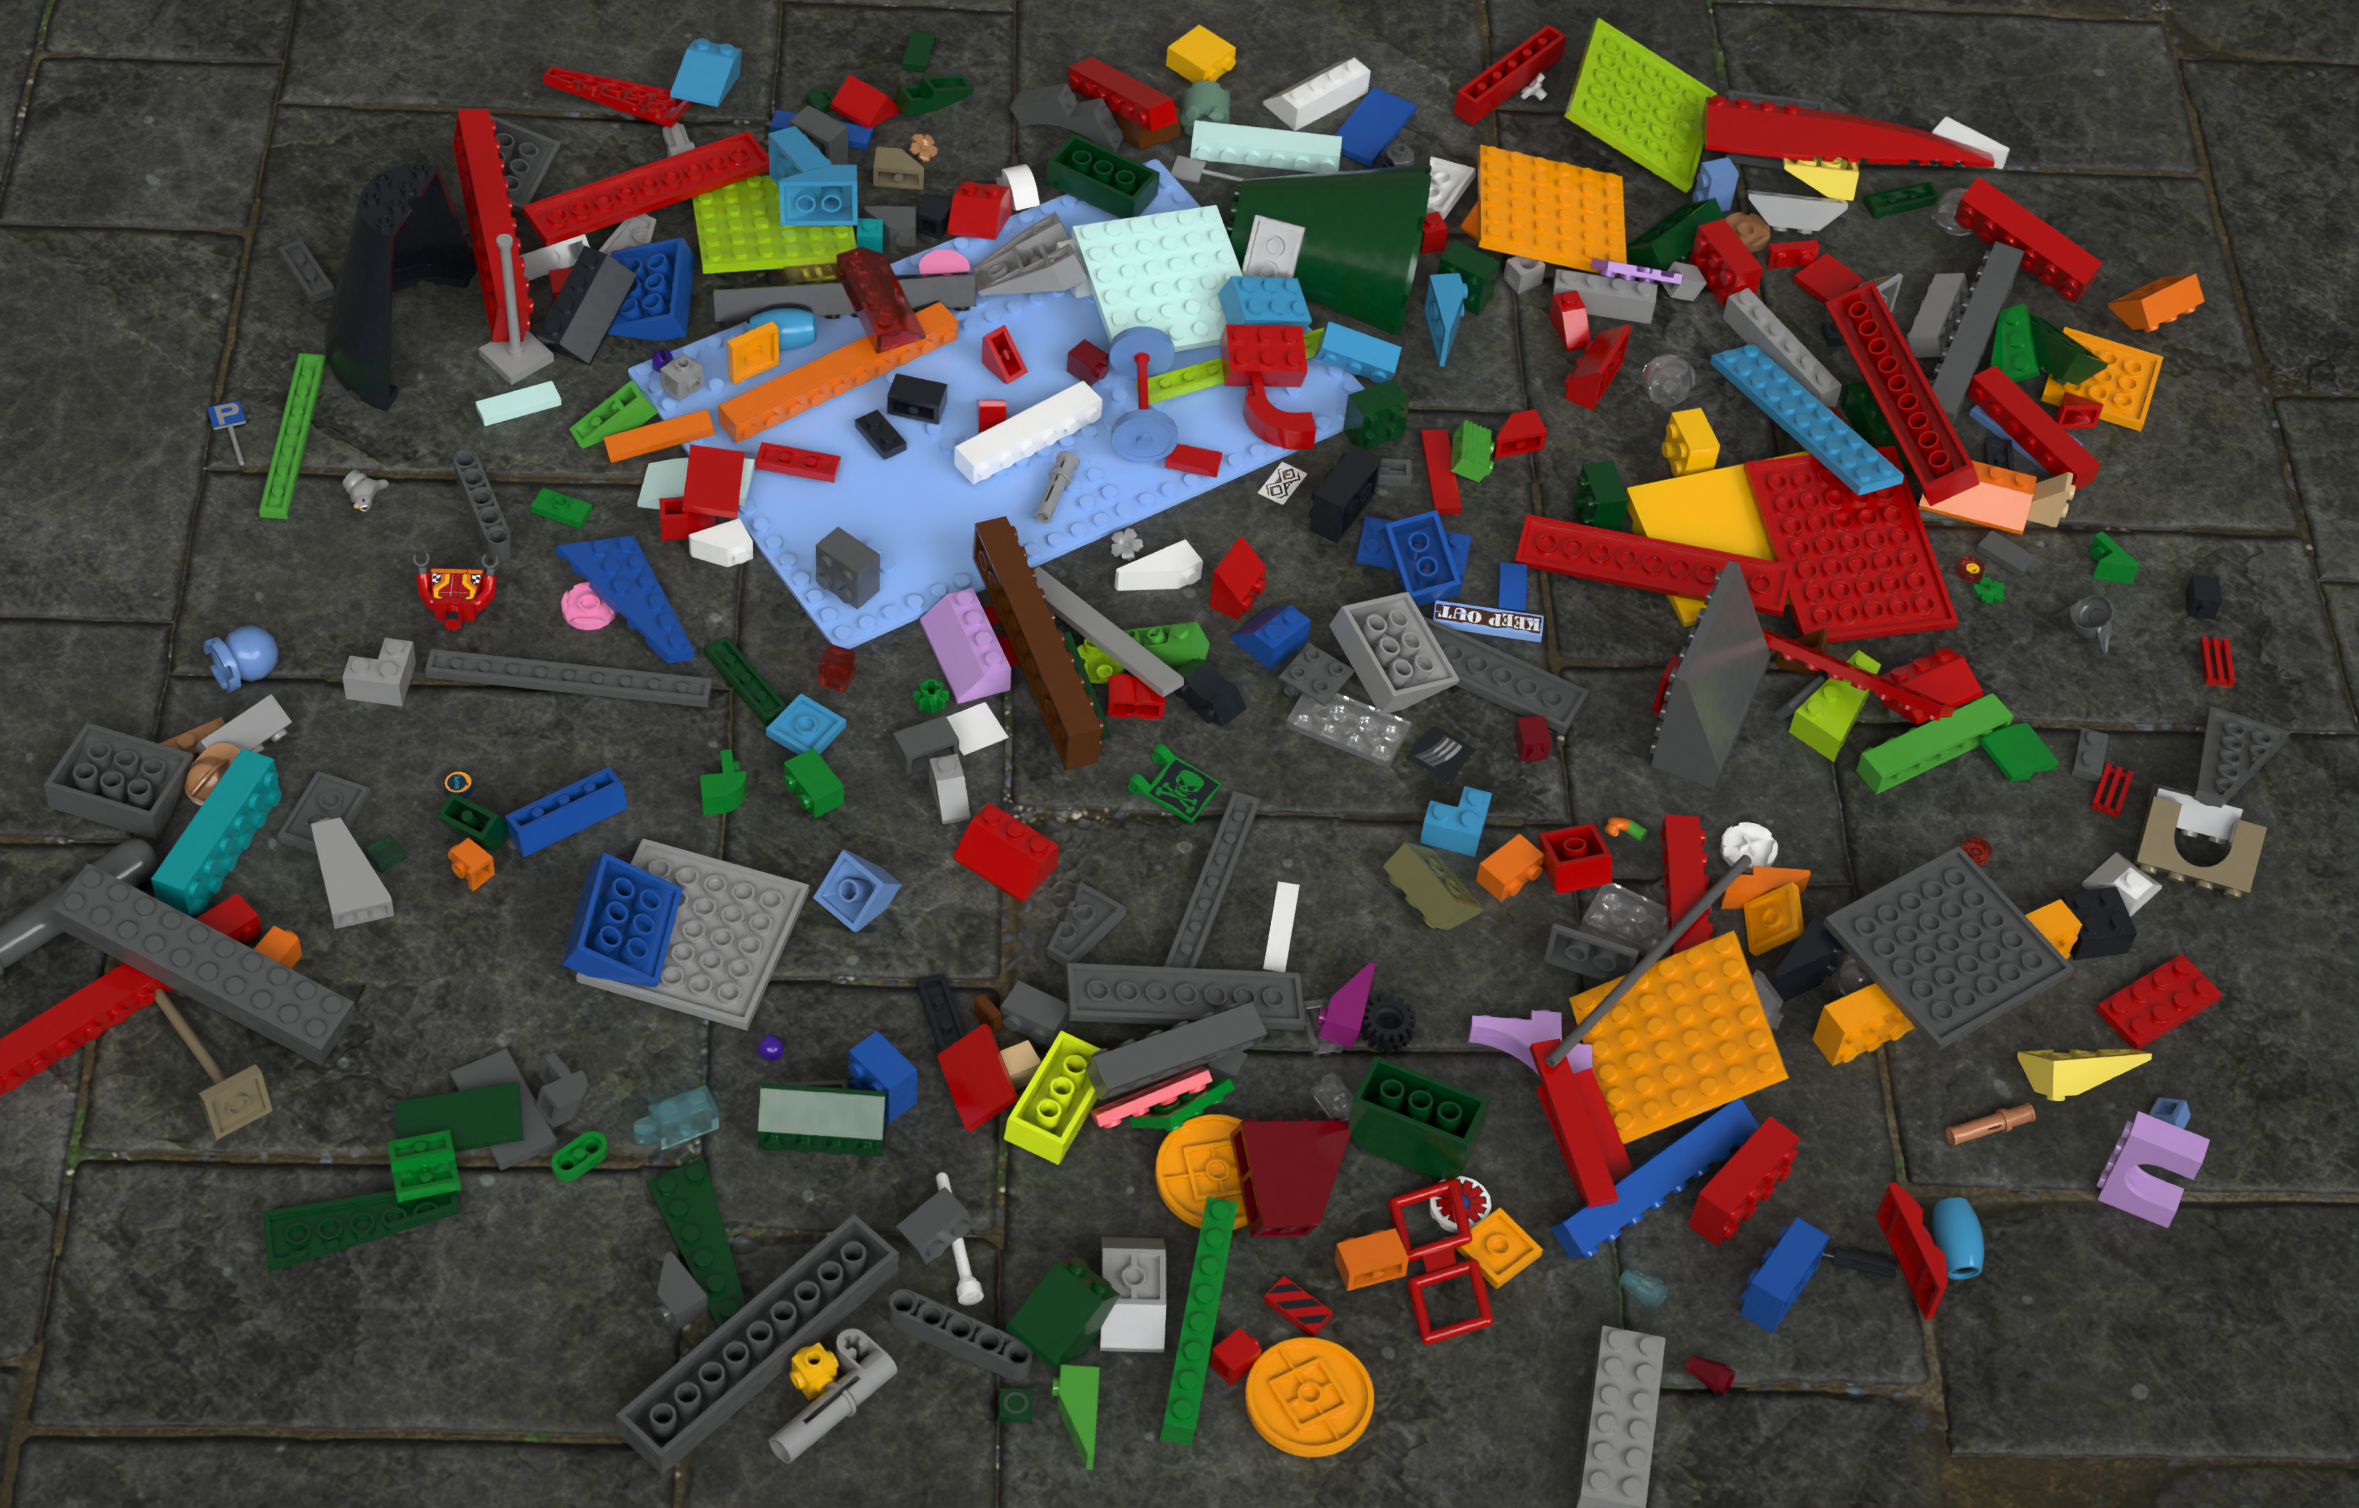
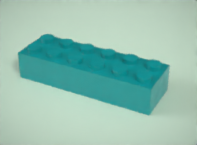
M244 748L241 749L151 878L156 899L194 919L204 914L213 894L219 892L228 872L234 870L243 850L249 848L253 835L258 828L264 826L268 813L281 800L282 792L279 787L274 759Z

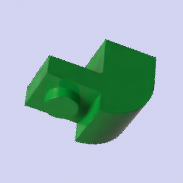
M732 749L720 750L722 773L700 775L703 816L731 812L737 809L746 798V771H740L739 760L733 761Z

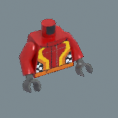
M426 552V562L419 564L416 562V553H414L413 563L419 571V574H416L418 595L427 609L434 611L435 619L444 621V626L447 629L458 630L461 627V621L476 620L478 612L483 611L493 601L497 576L494 574L501 567V560L497 555L496 561L492 566H488L489 555L487 553L482 557V564L487 568L486 574L481 569L430 568V573H427V567L430 565L429 554Z

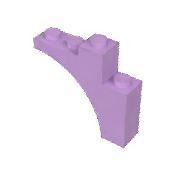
M1532 1010L1529 1020L1517 1017L1498 1018L1489 1015H1472L1468 1031V1042L1488 1045L1503 1050L1523 1061L1538 1076L1539 1074L1530 1052L1531 1044L1560 1038L1562 1043L1561 1013L1549 1010ZM1578 1043L1566 1055L1573 1074L1592 1068V1045Z

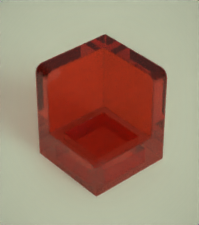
M828 644L818 664L819 685L845 693L855 674V652Z

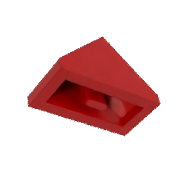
M1005 325L982 337L981 363L1003 383L1008 384L1028 372Z
M2064 392L2055 421L2063 429L2095 428L2103 404Z
M976 400L978 432H984L1006 421V400Z

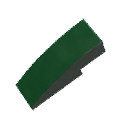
M962 74L925 76L921 78L919 85L898 86L893 102L905 117L922 115L945 108L964 99L974 92V88Z

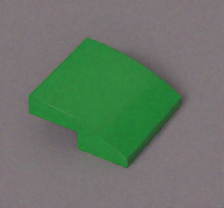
M2028 723L2002 728L1979 740L1980 744L2010 782L2029 780L2034 772L2052 771L2059 764L2058 760Z
M450 1130L387 1142L397 1202L461 1190Z

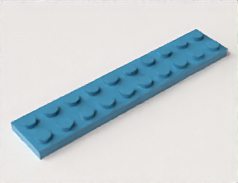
M1755 344L1711 355L1710 364L1858 496L1903 483L1904 474Z

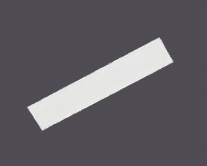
M1278 881L1263 967L1265 970L1285 972L1299 891V885Z

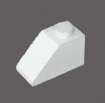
M740 518L689 534V553L691 557L730 567L753 559V541Z

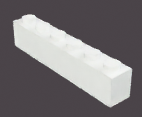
M1081 381L955 446L954 465L972 484L988 479L991 475L1004 468H1009L1017 461L1030 457L1040 449L1053 445L1056 441L1067 435L1074 434L1077 430L1088 424L1095 423L1101 418L1103 399L1084 381Z

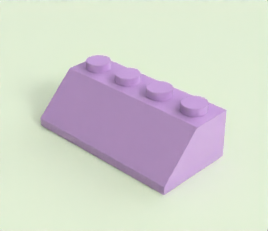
M969 588L946 594L920 619V624L957 704L1009 691L1011 667L974 589Z

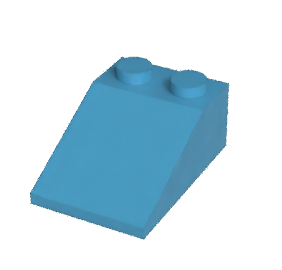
M694 39L686 50L670 92V97L718 107L740 76L742 49L735 48L731 44L711 43L707 39Z
M829 165L779 179L781 226L858 225L857 165Z
M1460 273L1429 276L1424 315L1439 367L1445 366L1459 328L1460 317L1464 316L1463 300L1467 298L1468 290L1466 283L1462 282Z

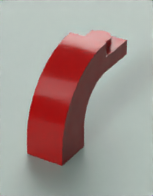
M1251 376L1250 387L1246 388L1243 417L1250 430L1265 442L1280 448L1291 450L1314 449L1316 429L1312 412L1291 413L1277 409L1266 397L1262 376Z

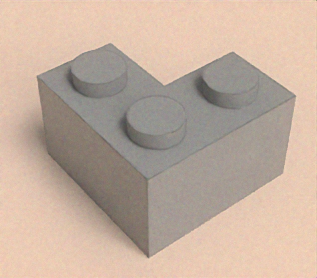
M385 638L378 659L349 656L342 677L346 699L403 706L416 665L413 641Z

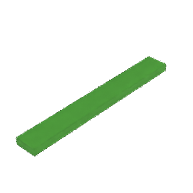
M298 354L259 509V514L262 518L288 519L327 362L326 355Z

